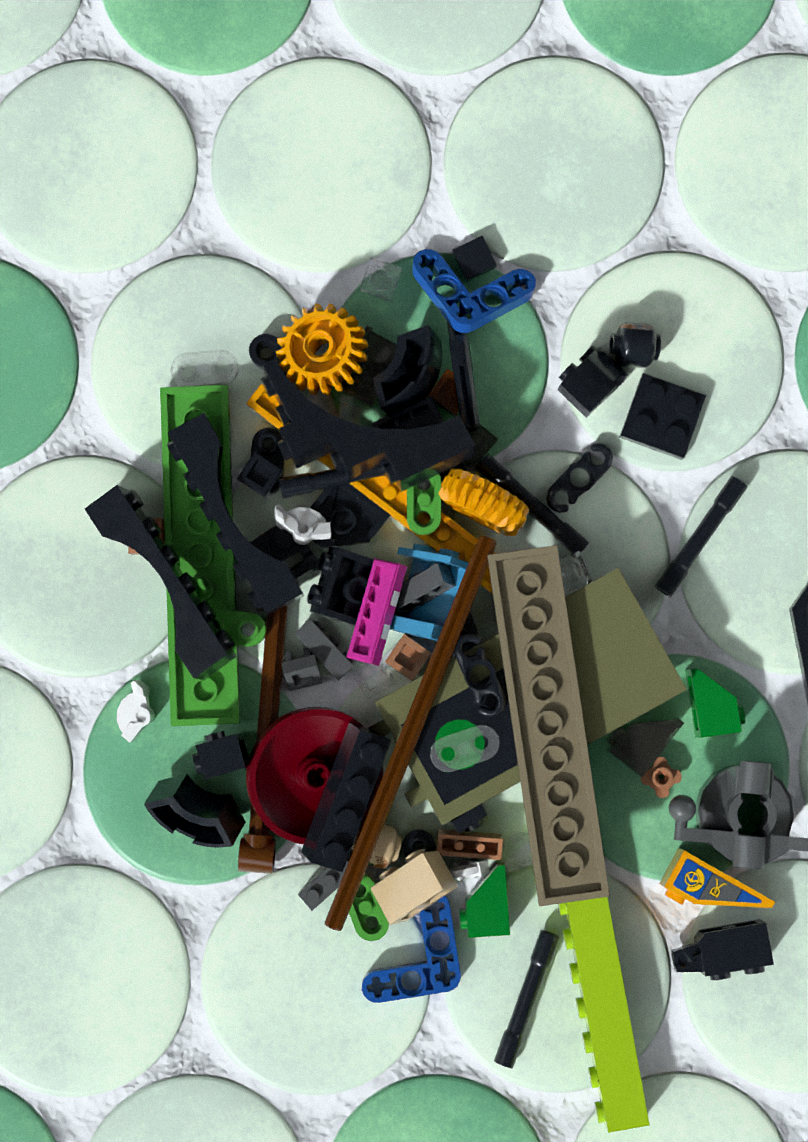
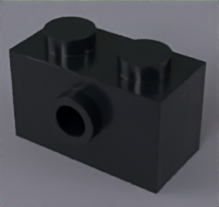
M224 731L204 736L206 743L195 745L197 753L192 754L197 774L203 773L204 779L246 768L249 760L243 734L238 733L226 737Z

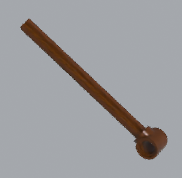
M288 606L266 616L267 633L264 640L256 741L267 727L279 718L283 670L281 663L284 658ZM252 804L249 833H243V837L240 839L238 871L273 874L276 839H274V835H269L270 829L258 817Z

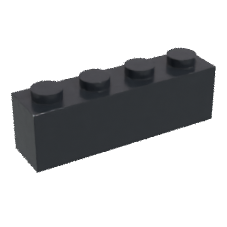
M349 722L301 853L311 863L343 872L391 744V740L383 734Z

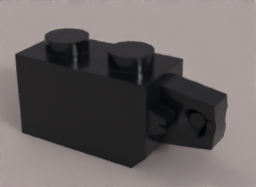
M761 919L699 929L694 936V943L671 950L673 966L676 972H701L705 977L710 976V980L727 979L731 977L730 972L744 970V974H758L765 971L764 966L774 965L767 923Z

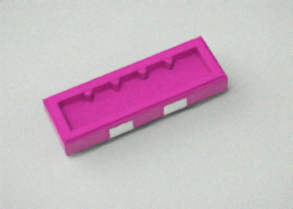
M374 558L347 658L376 666L380 665L407 566Z

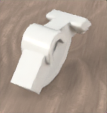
M280 505L275 506V525L281 530L285 529L292 534L293 540L297 544L305 545L313 540L331 538L330 522L327 523L326 519L319 512L305 507L294 508L286 512Z
M140 680L131 682L133 693L128 694L121 701L117 709V723L122 731L121 736L130 743L136 739L146 725L153 722L155 717L154 711L149 705V686Z
M473 858L457 861L454 863V867L448 868L453 878H457L458 881L468 878L474 879L490 873L488 860L474 861Z

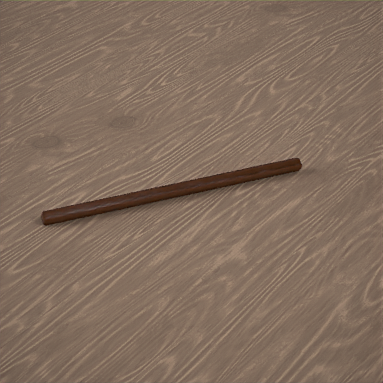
M481 535L478 538L326 917L325 925L330 929L336 931L343 929L489 564L488 555L493 554L496 547V541L490 537Z

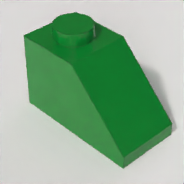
M698 668L685 670L695 737L703 738L742 732L741 725L745 724V712L743 705L737 703V698Z
M496 862L490 869V873L486 874L465 898V908H459L460 929H467L468 938L510 935L504 862Z

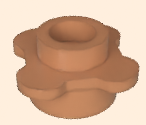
M656 757L653 760V765L647 771L642 772L640 779L644 785H649L655 790L657 797L665 798L669 795V789L675 783L681 781L682 774L679 770H673L667 764L666 758ZM659 774L664 775V779L662 781L658 779Z

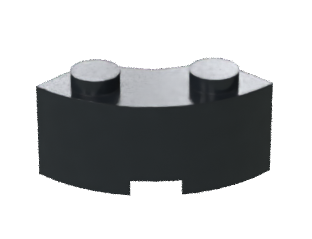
M429 325L398 335L397 350L393 361L385 371L373 377L380 408L387 415L426 399L438 379L442 365V345L440 338Z
M593 345L580 357L579 361L581 364L578 367L571 363L558 377L562 383L557 390L586 418L630 376L602 347L596 349Z
M188 774L158 781L144 803L151 816L167 831L173 834L176 830L194 839L193 844L205 847L220 848L233 846L246 823L231 794L218 795L205 791L196 785Z

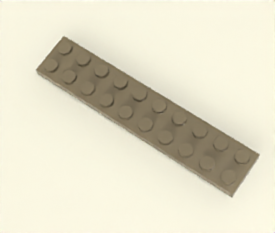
M553 545L488 555L538 905L540 907L609 897L610 893L558 547Z

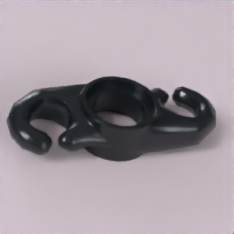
M594 443L590 446L591 451H599L604 454L605 460L602 464L595 465L591 460V453L588 451L584 452L581 459L570 465L550 486L547 491L546 501L553 511L564 513L569 510L567 504L560 505L555 501V494L557 492H566L569 504H575L578 497L589 491L610 469L613 454L608 446L602 443ZM583 469L588 473L589 482L586 486L576 487L572 484L570 474L573 470Z
M465 633L457 641L454 649L455 657L466 684L474 694L475 703L481 704L484 697L489 694L497 698V705L494 708L488 709L481 706L478 710L479 714L484 717H496L505 708L506 697L494 666L486 657V649L483 646H479L476 653L472 656H468L463 652V645L466 642L480 644L482 641L481 637L475 633ZM484 665L489 669L490 679L485 685L478 686L471 681L470 671L474 666Z

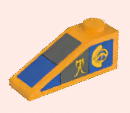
M680 848L676 851L659 883L667 888L664 895L683 905L685 899L693 904L772 908L775 904V901Z

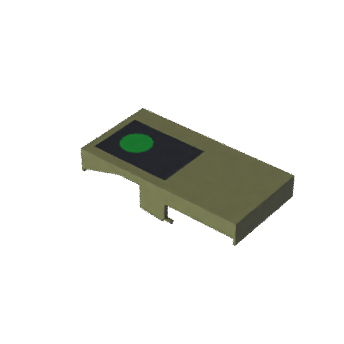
M619 568L565 597L587 745L687 690ZM499 634L464 653L472 656L476 653L479 646H483L486 649V657L494 666L506 697L504 711L493 718L484 717L479 714L478 710L481 706L488 709L494 708L497 705V698L489 694L484 697L481 704L475 703L474 694L466 684L455 657L449 661L408 764L419 784L418 787L404 793L410 807H414L428 799L442 825L520 782ZM476 665L470 671V679L475 685H485L490 679V671L484 665ZM423 676L377 700L375 704L383 720L368 727V729L377 731L384 736L391 733L397 743Z

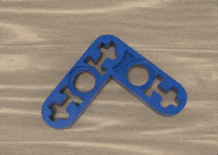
M424 249L416 253L413 258L412 274L450 326L460 333L472 332L523 305L532 298L535 291L536 279L534 275L525 269H516L469 293L437 251ZM422 263H425L427 266L434 265L433 273L428 267L421 268ZM515 283H517L519 286H522L524 284L526 285L525 290H523L522 287H517L515 289L513 288ZM448 285L455 290V294L445 297L438 293L437 288ZM494 295L500 298L502 303L499 306L491 307L483 299L486 296ZM460 310L464 315L471 314V318L469 320L465 316L459 318Z
M446 895L438 900L440 903L444 902V907L439 909L440 921L447 919L448 925L436 924L427 928L426 922L433 923L432 912L425 909L420 912L427 961L369 971L362 981V992L367 1000L373 1003H382L449 992L458 986L461 973L451 909ZM443 931L449 936L450 943L445 949L436 950L431 946L430 937L434 932ZM452 953L453 959L446 958L448 970L450 972L454 971L455 976L450 977V983L443 984L442 979H436L435 974L441 972L440 961L432 962L431 957H444ZM408 971L417 972L421 977L420 986L414 990L406 989L401 983L404 973ZM396 973L398 993H392V986L382 988V994L375 995L373 989L368 990L367 985L372 984L374 977H379L382 983L391 982L389 974Z

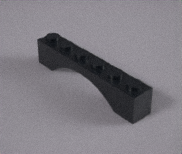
M205 413L169 431L168 434L172 441L167 446L176 462L182 459L188 471L183 475L191 490L194 492L199 489L205 500L199 505L209 522L213 519L217 522L221 531L216 533V536L225 552L231 549L237 561L232 563L238 577L241 581L248 579L254 590L248 595L256 610L259 612L264 609L266 614L270 615L305 596L289 566L253 546L241 534L233 522L224 502L221 487V460L224 447Z
M116 485L84 509L102 537L120 542L134 549L160 575L170 594L175 612V651L194 679L205 680L237 657L232 649L235 643L225 629L220 630L213 620L217 617L213 608L207 601H201L195 591L198 589V586L194 579L187 572L183 574L177 565L180 559L175 550L169 544L164 545L160 539L159 534L162 531L152 517L149 516L147 518L141 509L144 504L139 495L133 489L128 490Z

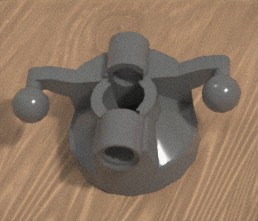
M740 761V765L726 766L712 774L700 788L696 804L687 795H677L669 803V813L675 820L674 840L706 842L727 859L733 861V866L764 869V864L770 863L786 854L788 850L808 852V838L789 835L794 819L792 798L784 783L774 775V769L771 768L772 763ZM742 793L758 794L760 797L758 801L761 803L764 811L763 820L756 827L758 828L757 831L751 834L738 832L741 824L738 821L737 812L739 806L743 803L741 799ZM696 814L698 828H687V822Z

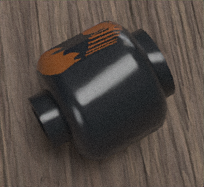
M626 322L619 326L616 334L612 333L610 336L609 352L614 354L616 362L620 366L647 368L653 360L656 361L659 358L661 337L660 334L655 333L654 328L649 324Z

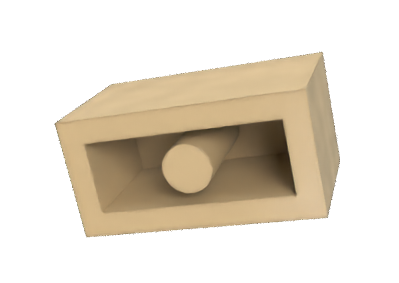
M423 849L413 852L405 858L407 863L399 869L393 867L383 872L379 876L381 881L371 887L390 925L406 922L458 887L439 851L424 852Z

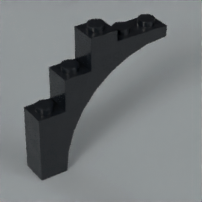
M275 359L262 364L265 377L261 378L262 385L268 397L274 395L277 399L279 406L275 407L283 424L279 428L282 440L277 443L286 461L292 459L296 469L330 453L337 472L344 471L348 480L382 465L389 483L393 484L396 482L399 490L402 492L475 457L476 445L460 416L437 425L408 430L378 429L354 424L328 413L307 399L288 380Z

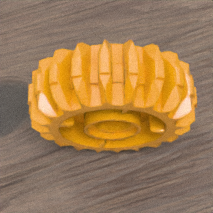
M315 303L314 311L310 313L307 308L302 307L303 316L301 318L291 315V321L294 324L291 327L282 325V330L287 336L277 338V343L283 347L276 351V356L283 360L279 366L283 372H287L286 377L291 383L296 382V387L300 391H304L308 387V392L311 395H316L319 389H321L324 395L329 396L331 386H334L338 392H342L343 386L341 382L346 380L349 384H353L352 372L360 374L363 370L357 363L367 361V355L362 352V350L368 348V342L362 338L365 335V330L362 326H357L359 321L354 315L348 317L349 313L345 308L341 307L336 311V307L329 303L326 309L323 310L320 304ZM329 344V348L324 354L316 355V350L320 345Z
M451 469L449 474L443 479L438 493L441 501L450 506L451 509L505 536H516L524 526L529 512L527 505L519 500L517 496L512 495L509 491L504 490L487 479L462 469Z

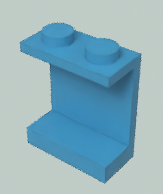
M413 544L412 549L398 547L397 554L413 559L408 580L414 574L423 572L434 563L451 567L456 584L455 587L408 614L400 612L399 616L393 615L390 630L438 641L468 562L459 559L460 553L440 548L439 554L433 553V548L420 544Z

